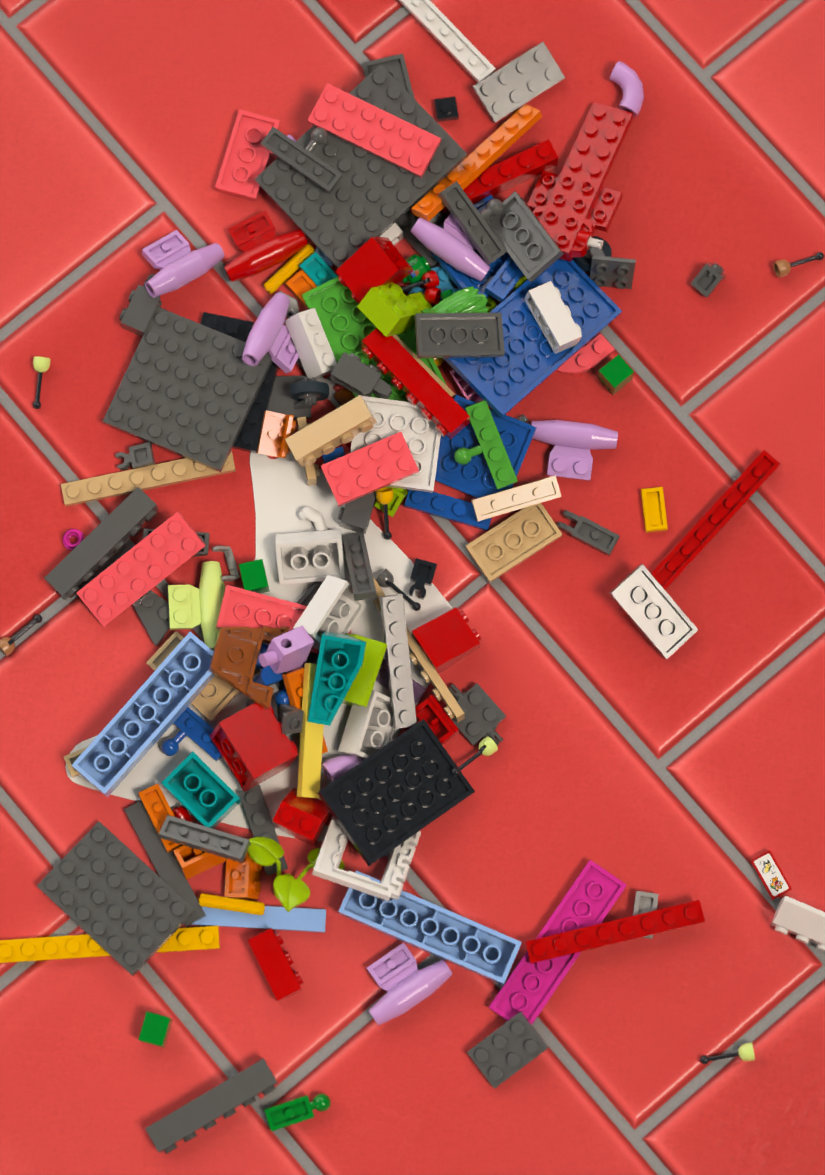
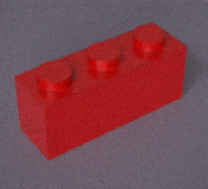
M272 928L248 939L251 949L278 1002L302 991L300 985L304 982L298 971L293 972L290 965L294 962L288 951L283 952L280 945L284 942L278 931L274 933Z

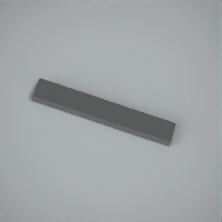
M139 801L124 809L160 878L195 909V912L184 922L186 927L204 918L206 914L201 905H199L197 897L172 851L166 852L142 802Z

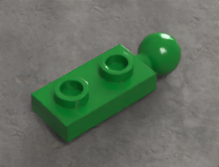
M320 1093L311 1102L308 1095L265 1109L271 1132L314 1118L313 1110L316 1109L320 1112L328 1110L331 1100L328 1095Z

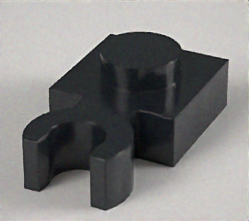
M416 558L410 581L416 583L409 590L410 596H413V592L419 589L422 592L421 599L425 598L426 589L424 586L432 585L437 567L436 563Z

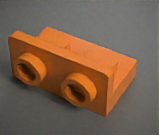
M246 853L242 863L226 859L224 897L259 899L262 865L254 862L248 853Z

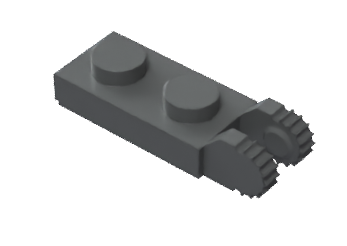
M565 510L562 515L577 524L575 528H572L563 522H558L557 527L561 531L570 534L571 537L610 556L620 536L583 516L580 517Z

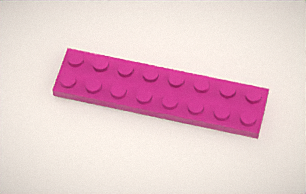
M589 860L536 939L602 923L627 885ZM526 952L489 1006V1009L507 1021L522 1011L529 1022L533 1024L581 952L530 964L528 953Z

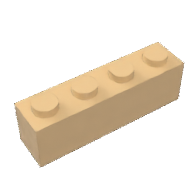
M359 395L289 436L285 441L296 461L302 467L313 464L323 454L332 453L335 447L340 444L352 441L354 436L359 433L371 430L377 421L366 401Z

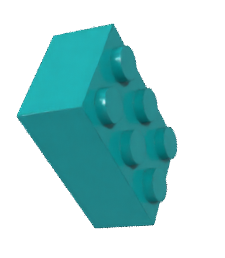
M193 751L161 782L163 787L203 826L212 829L241 802L240 797Z

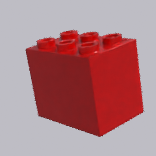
M255 702L220 721L209 736L244 792L284 771L298 756L295 743L282 733L283 724L275 718L271 705L268 709H265Z

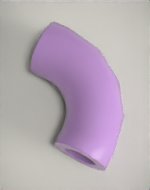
M618 61L610 76V80L617 83L623 90V98L618 107L621 110L632 112L633 117H637L644 100L643 84L633 69L625 63Z
M339 755L322 763L321 768L326 777L333 782L364 759L353 755Z

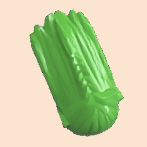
M471 286L455 292L433 308L422 310V313H488L489 308L485 307L488 300L484 294H478V289H474Z

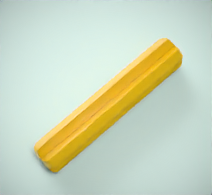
M308 244L302 248L264 284L265 290L272 294L300 268L299 266L315 253L313 247Z
M201 894L199 898V905L204 907L255 915H263L265 912V904L261 902Z

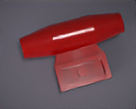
M265 210L228 229V233L237 249L243 253L224 266V269L231 282L248 278L289 259L308 245V242L301 229L276 236L275 226Z

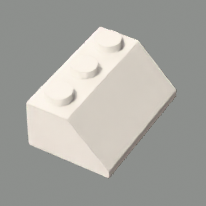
M341 529L276 534L280 585L324 581L327 575L345 579Z
M327 575L293 629L303 626L314 641L313 647L319 650L321 637L325 631L349 634L367 605L363 600L354 601L352 587L347 581Z
M372 690L367 707L352 706L338 749L339 752L365 760L395 739L398 729L393 727L390 697Z
M788 896L783 897L771 922V925L775 926L774 930L784 935H787L788 932L796 935V940L806 944L809 941L817 944V949L825 952V912Z

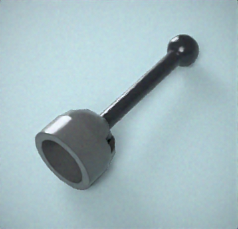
M385 569L377 577L376 581L379 586L393 588L398 594H403V598L412 605L413 610H420V603L414 602L393 583L394 577L388 569Z

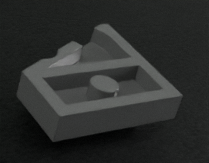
M150 590L133 603V606L154 645L158 646L170 630L169 604Z

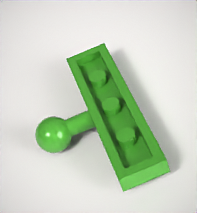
M484 400L466 407V412L470 416V422L480 445L470 449L465 447L457 449L454 455L456 462L465 465L471 461L472 457L483 453L497 490L518 482L487 402Z

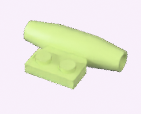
M217 561L202 563L199 589L190 584L168 585L170 630L192 629L201 624L205 645L212 651H214L220 630L216 629V624L225 591L224 581H221L223 576L220 563Z

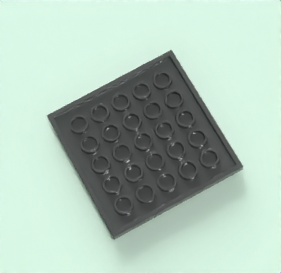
M157 307L102 422L221 472L272 364V358L269 352H267L256 366L247 365L242 360L246 342Z

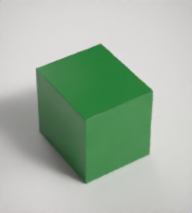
M618 354L599 370L597 378L614 395L633 379L634 371Z
M263 559L239 564L245 590L260 594L270 591Z
M146 1011L138 1040L165 1048L172 1019Z

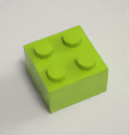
M394 283L371 288L357 306L386 337L408 331L415 323V314L422 313L417 308V304L403 293L399 285Z

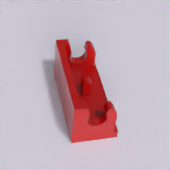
M433 695L415 708L416 718L419 722L423 719L426 721L442 745L459 733L457 726Z

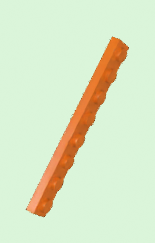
M524 104L411 208L413 214L429 222L445 207V204L438 196L440 192L456 181L464 190L542 118L541 111Z

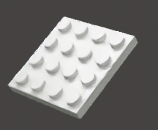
M362 396L377 423L373 425L371 430L354 436L350 453L402 432L419 469V473L386 487L433 493L441 434L435 428L436 424L432 420H426L421 414V409L417 405L413 406L410 402Z

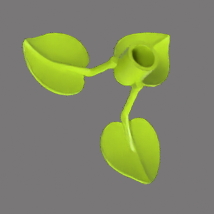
M267 837L250 838L251 844L247 851L250 858L262 866H271L274 863L277 865V876L273 883L274 895L279 899L285 910L289 912L296 906L304 903L309 898L310 889L301 879L310 869H314L321 848H316L309 852L307 859L311 864L307 865L297 879H295L290 874L281 875V862L279 858L283 857L284 850L278 842ZM341 859L338 869L343 870L345 863Z

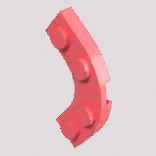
M600 333L555 372L569 374L587 372L599 365L615 349Z

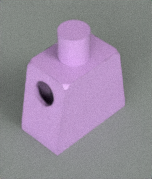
M303 626L297 627L273 638L267 652L259 655L260 664L263 667L270 666L276 674L303 668L314 641Z

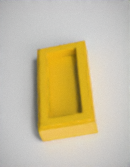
M663 487L641 489L646 533L667 531Z

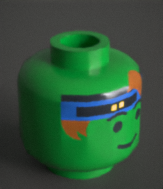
M414 254L405 259L414 271L401 280V282H407L409 285L419 282L423 274L431 270L424 256L420 257Z

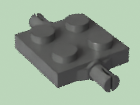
M455 684L451 685L456 693L450 687L448 689L465 714V719L458 723L455 718L451 719L473 746L486 736H489L496 745H499L498 740L502 742L504 739L495 730L498 724L507 716L478 684H475L469 691L464 693Z

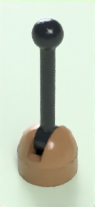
M818 252L815 256L789 263L786 260L773 262L775 274L778 278L784 277L789 274L791 267L813 260H823L824 254Z
M39 614L35 615L34 620L12 639L9 637L0 639L1 652L5 656H9L15 649V641L36 623H41L43 620L42 616Z

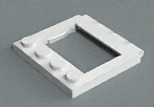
M332 817L312 875L389 901L390 898L399 899L421 831L391 851L381 883L370 880L369 877L338 869L349 838L336 819Z

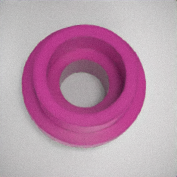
M70 529L63 535V544L68 550L72 551L85 539L84 535L77 529ZM72 537L78 538L75 544L70 543Z

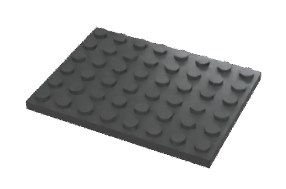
M381 64L349 94L441 138L442 141L422 178L328 133L327 141L322 145H318L312 154L340 172L343 176L331 193L325 191L279 158L255 178L258 185L337 268L371 237H380L468 157L467 153ZM312 126L296 143L306 148L312 140V131L318 127Z

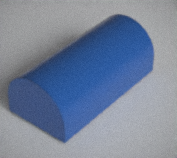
M266 666L253 676L252 681L270 686L278 683L283 677L281 673L276 674L270 666Z

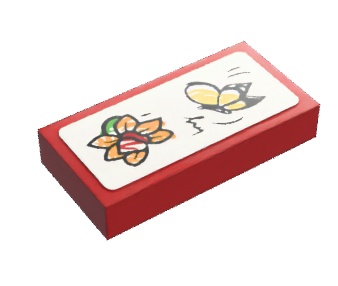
M770 850L750 861L771 900L792 890Z

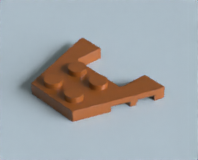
M221 627L209 671L263 708L268 709L274 688L252 681L262 642L270 644L273 638L288 632L289 627Z

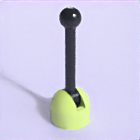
M33 358V367L38 372L36 398L33 402L34 409L41 407L39 401L42 375L50 368V358Z
M486 736L479 743V751L458 768H453L451 774L458 776L462 769L481 754L484 756L494 754L498 750L496 743Z
M752 1042L741 1045L738 1052L710 1057L703 1055L700 1058V1062L707 1064L709 1061L737 1056L744 1061L755 1060Z

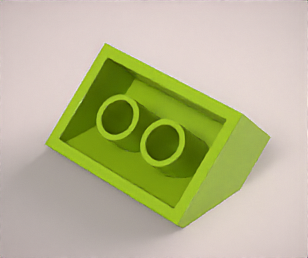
M344 634L366 641L363 664L342 703L345 705L367 707L388 644L356 634Z

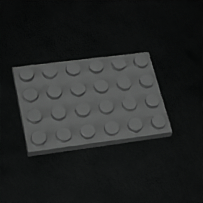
M98 822L37 885L47 897L132 976L143 967L195 912L191 905L101 822Z

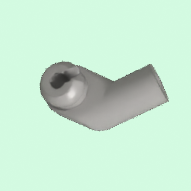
M282 291L278 292L285 294L290 299L287 318L300 312L298 301Z

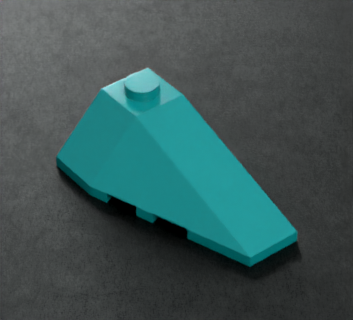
M327 631L322 634L308 722L331 725L363 664L366 641Z

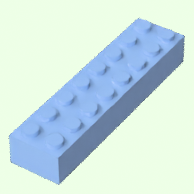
M189 632L71 766L108 798L214 678L215 674L209 671L214 651L193 633Z
M356 870V872H355V873H357V874H360V875L369 877L370 880H373V881H376V882L381 883L380 880H377V879H375V878H373V877H370V876H368V875H366V874H363V873H361V872H359V871H357V870ZM348 888L338 911L340 915L503 986L522 943L403 890L399 899L390 898L389 901Z

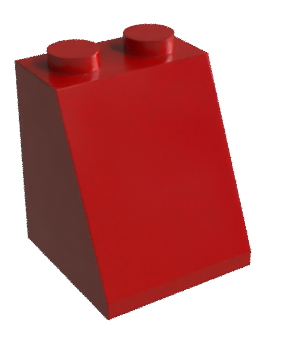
M371 237L336 270L339 275V281L352 291L351 295L357 303L363 300L371 288L389 283L397 284L414 271L387 237Z
M456 607L412 631L413 637L438 674L480 648V635L475 629H470L467 624L469 622L468 617L463 610L459 612Z
M293 788L282 800L272 823L276 829L315 847L331 812L322 800L297 797V789Z

